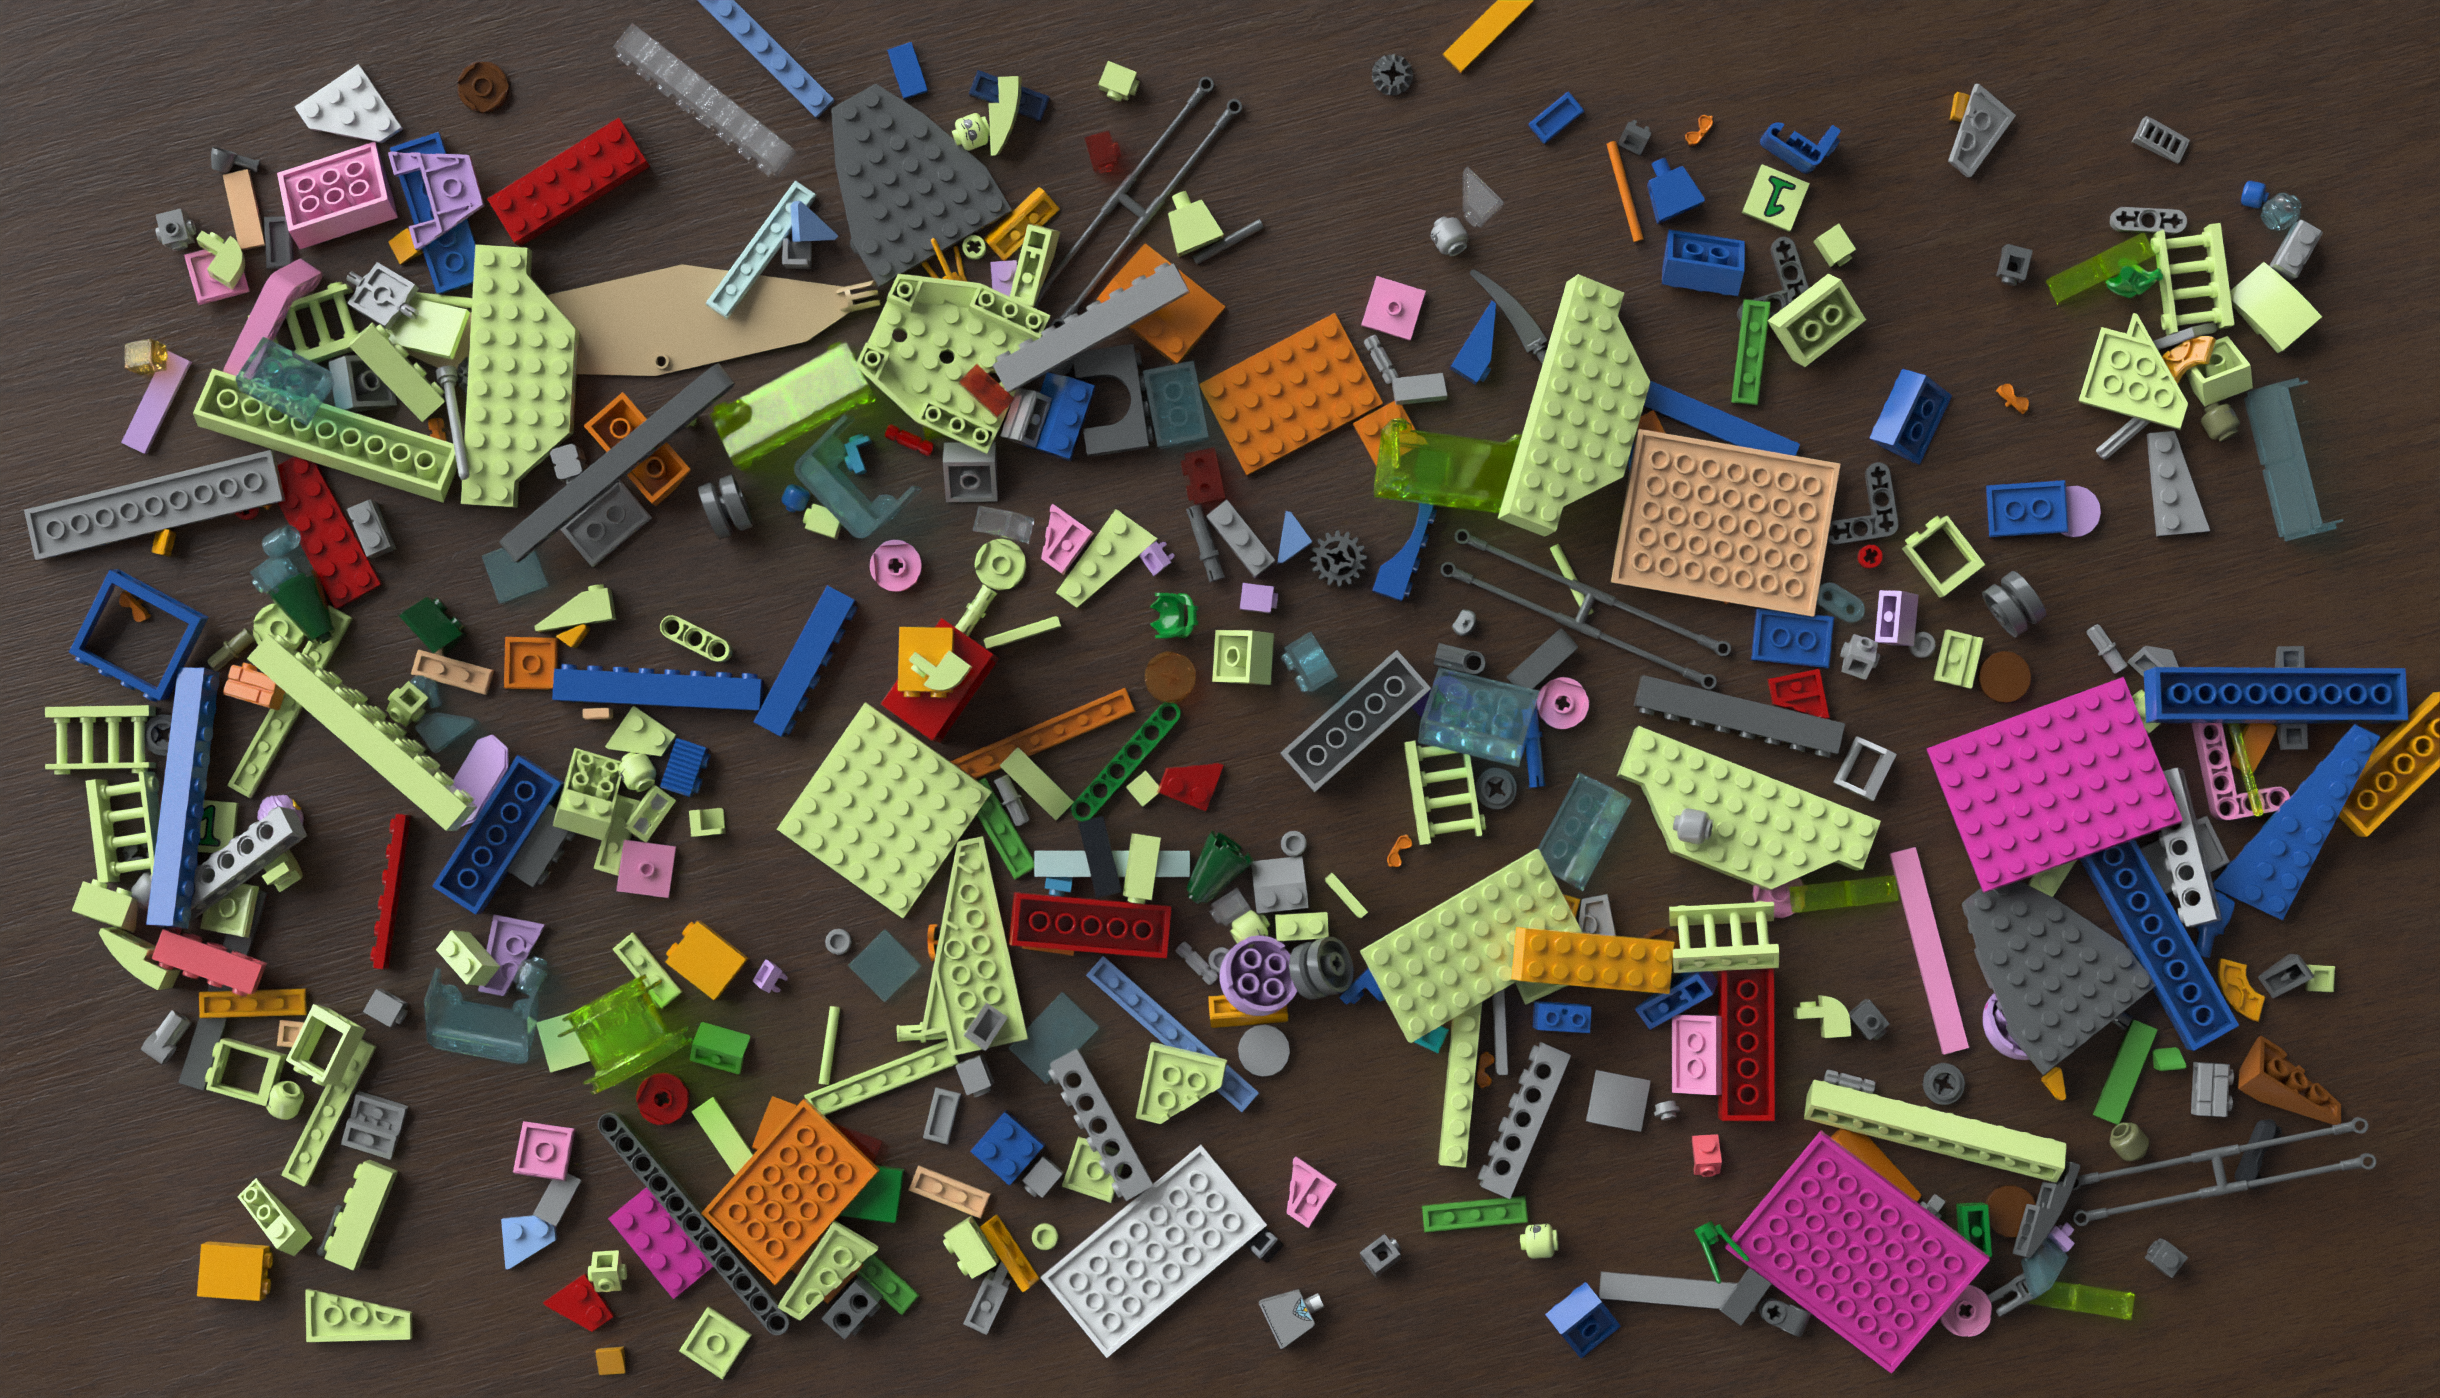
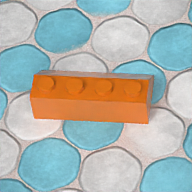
M622 392L587 422L584 427L603 449L608 452L647 419L625 393ZM666 442L628 473L627 476L653 505L657 506L679 486L691 469Z
M1840 1128L1831 1136L1833 1140L1917 1202L1922 1195L1867 1135Z

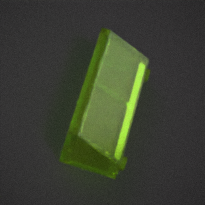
M841 341L836 342L827 348L828 352L729 404L725 401L713 408L714 412L709 415L732 463L737 469L743 471L752 466L753 457L759 460L762 458L761 456L846 411L858 408L857 402L859 405L863 403L868 405L877 400L865 375L855 366L857 360L847 342L843 344Z
M1391 419L1381 432L1374 497L1500 513L1522 435H1513L1506 442L1412 430L1411 423L1405 419Z

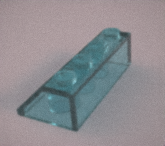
M1578 773L1538 847L1552 875L1583 891L1632 800L1617 790L1582 773Z

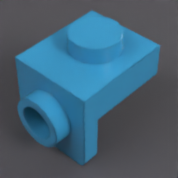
M863 434L849 438V443L844 444L848 456L844 457L849 471L854 470L857 476L867 472L858 448L872 443L869 436L864 437Z
M1046 877L1045 888L1050 889L1049 894L1064 896L1065 892H1071L1073 877Z

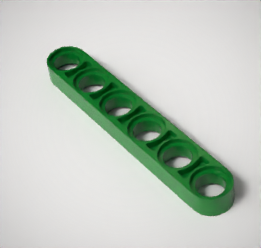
M1165 702L1160 705L1077 798L1071 809L1075 819L1079 821L1091 819L1178 722L1181 713L1175 703ZM1166 706L1174 707L1177 712L1175 719L1172 721L1164 720L1161 715L1163 708ZM1150 725L1156 726L1159 729L1158 738L1148 740L1144 735L1146 727ZM1134 744L1142 748V755L1136 760L1129 758L1127 754L1128 748ZM1114 764H1121L1125 768V774L1120 779H1115L1110 774V769ZM1098 783H1103L1108 788V793L1104 798H1097L1093 794V788ZM1081 802L1089 804L1091 808L1090 814L1084 818L1076 813V807Z

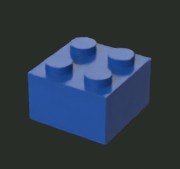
M1006 1110L970 1152L1010 1186L1043 1148L1045 1143Z

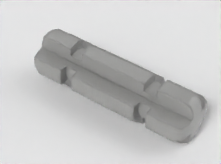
M1376 335L1365 339L1364 344L1368 351H1371L1370 355L1379 371L1383 372L1382 377L1387 384L1391 383L1392 378H1398V374L1394 368L1392 369V363L1383 347L1379 346L1380 341Z
M1182 942L1176 948V952L1186 959V963L1198 975L1203 976L1202 979L1207 984H1213L1218 979V974L1213 969H1210L1209 965L1195 951L1191 950L1192 947L1187 942Z
M1827 1070L1824 1076V1081L1829 1084H1837V1086L1852 1088L1857 1091L1861 1090V1092L1873 1094L1875 1090V1082L1872 1080H1862L1860 1077L1844 1073L1838 1074L1837 1071Z

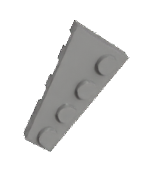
M2175 431L2148 433L2147 444L2156 536L2209 532L2208 523Z

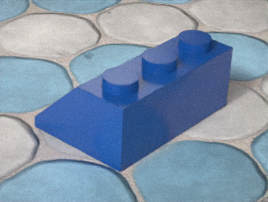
M1669 229L1662 268V284L1671 287L1694 289L1696 291H1709L1722 295L1738 296L1744 275L1745 241Z
M1902 369L1873 428L1870 439L1882 448L1920 465L1952 395L1928 376Z
M1047 372L1040 393L1052 398L1041 434H1039L1036 448L1027 445L1023 446L1071 462L1096 390L1095 385Z

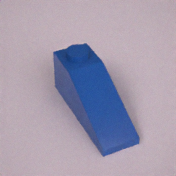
M1493 301L1490 302L1450 367V370L1474 385L1477 384L1478 380L1484 382L1491 371L1488 364L1491 361L1496 303Z
M1711 971L1683 972L1671 981L1670 994L1654 993L1638 1005L1635 1010L1647 1027L1652 1029L1713 995L1718 981Z

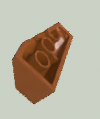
M2259 1036L2239 1069L2238 1089L2260 1102L2333 1125L2341 1124V1104L2319 1083L2313 1084L2304 1075L2305 1070L2300 1065L2295 1067L2285 1058L2287 1053L2282 1048L2263 1036Z

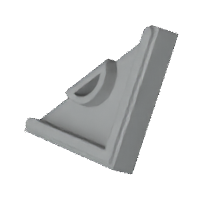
M2207 323L2157 339L2153 343L2157 350H2161L2191 338L2215 333L2218 329L2216 323Z

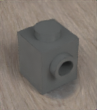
M1863 1000L1849 1012L1850 1021L1865 1039L1871 1040L1873 1038L1877 1040L1887 1032L1885 1028L1890 1023L1871 1000Z
M2160 1238L2149 1247L2148 1254L2144 1259L2164 1275L2172 1278L2188 1257L2168 1241Z

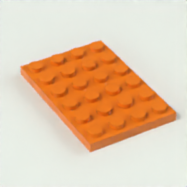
M1335 313L1199 384L1246 476L1383 405Z
M803 1099L701 1214L774 1285H777L829 1228L832 1222L839 1217L875 1177L880 1169L807 1099Z

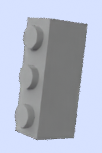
M1228 500L1224 501L1207 515L1209 522L1254 578L1275 563V559Z

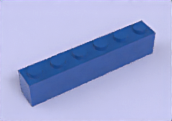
M828 585L826 586L757 714L754 723L780 737H784L786 733L788 735L791 734L797 722L793 720L798 711L802 712L808 703L809 698L806 695L809 689H815L821 678V675L818 673L822 665L827 666L833 656L831 649L834 643L839 644L846 630L842 629L847 620L851 621L857 612L856 600Z

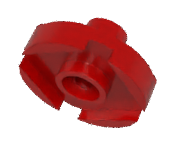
M656 1073L648 1077L641 1083L636 1094V1101L641 1115L647 1121L656 1125L670 1124L678 1120L688 1108L689 1089L679 1077L671 1073ZM666 1092L668 1094L667 1098L670 1101L660 1106L656 1095Z

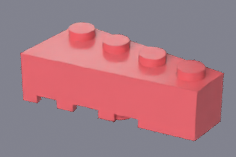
M180 928L162 929L152 959L159 961L158 966L173 970V967L183 970V975L197 979L198 976L208 979V984L222 988L223 985L233 988V993L247 997L248 994L256 993L267 963L238 951L229 953L225 946L218 943L207 942V944L202 943V937L195 934L183 933L181 935L182 929Z

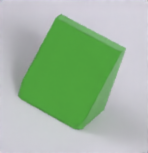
M2178 1048L2154 1049L2152 1051L2153 1064L2156 1070L2166 1071L2186 1068V1063Z

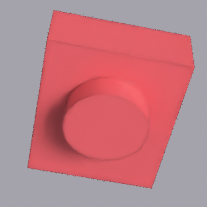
M1718 1134L1692 1136L1695 1163L1694 1175L1711 1177L1719 1174L1722 1159Z

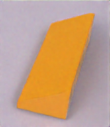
M1038 187L983 240L1005 261L1023 244L1028 224L1043 226L1060 208L1043 189Z
M1224 995L1208 996L1211 1028L1288 1021L1287 1004L1273 1014L1252 1016L1237 1010Z

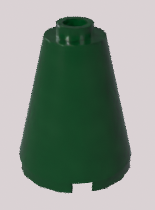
M310 570L312 573L310 576H306L303 572L281 583L278 586L280 591L276 594L272 591L270 597L312 643L318 642L321 645L333 638L331 634L334 633L335 629L319 575L316 570Z
M1211 831L1187 885L1188 897L1197 904H1201V902L1208 903L1252 864V856L1248 852L1244 856L1240 851L1242 847L1231 838L1220 832L1215 835V832Z

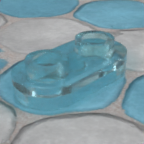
M1825 583L1819 587L1817 603L1820 607L1845 622L1851 623L1862 618L1865 607L1858 597L1834 583ZM1826 591L1832 594L1831 601L1825 600L1824 593ZM1848 605H1852L1854 607V613L1852 615L1846 612V607Z

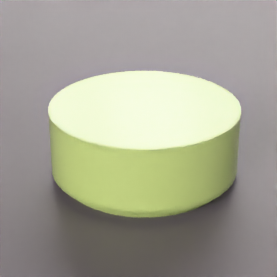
M1043 1223L1034 1229L1032 1241L1037 1248L1049 1250L1057 1243L1058 1232L1053 1225Z

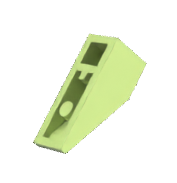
M1028 224L1010 293L1011 298L1030 306L1035 305L1054 258L1060 231Z
M604 584L589 586V591L581 592L535 625V631L546 632L576 627L582 624L589 625L616 620L612 590L604 588Z

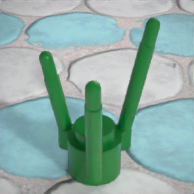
M1710 1221L1694 1230L1703 1246L1718 1284L1722 1281L1710 1249L1712 1244L1720 1241L1718 1235L1746 1262L1750 1260L1744 1251L1724 1231L1721 1224L1715 1226Z

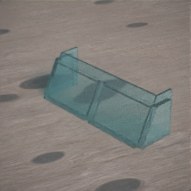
M2299 378L2247 392L2248 397L2244 399L2260 464H2265L2266 469L2263 470V475L2279 537H2284L2285 541L2337 529L2336 523L2343 522V519L2322 524L2289 390L2308 383V380L2300 382Z

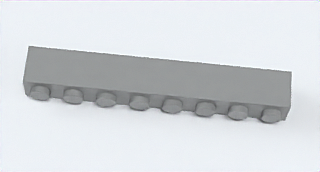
M1166 262L1154 269L1155 274L1146 278L1145 275L1138 277L1131 282L1133 286L1125 291L1123 288L1113 291L1109 294V300L1103 303L1098 300L1086 307L1087 312L1080 316L1077 313L1072 314L1063 320L1065 324L1056 329L1055 326H1051L1041 332L1043 337L1035 341L1030 338L1018 345L1020 348L1018 351L1012 354L1010 351H1007L996 357L998 362L994 363L993 367L1006 391L1011 393L1190 293L1174 263L1169 265Z

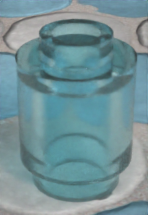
M283 525L263 538V550L271 558L278 559L298 546V543L301 541V535L294 526Z

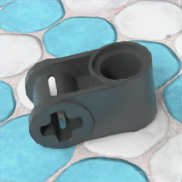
M1771 1297L1761 1300L1758 1306V1312L1765 1321L1800 1338L1811 1316L1810 1312L1792 1304L1789 1305ZM1774 1307L1775 1309H1777V1312L1775 1314H1769L1767 1312L1768 1308Z

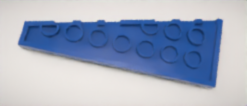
M2354 724L2335 745L2331 753L2317 765L2313 773L2298 786L2299 788L2280 806L2262 826L2258 834L2243 847L2239 855L2213 881L2214 888L2283 920L2380 736Z

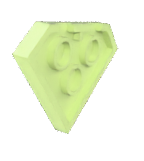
M1152 1042L1150 1044L1136 1118L1162 1124L1173 1115L1219 1089L1223 1085L1227 1060Z

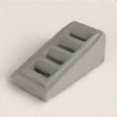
M2148 116L2142 119L2132 140L2133 143L2179 164L2190 141ZM2150 128L2153 132L2150 138L2147 139L2145 136ZM2160 133L2162 136L2158 144H2156L2154 140L2157 134ZM2169 137L2171 140L2165 149L2162 146L2166 138ZM2177 141L2180 145L2176 153L2173 154L2171 150Z

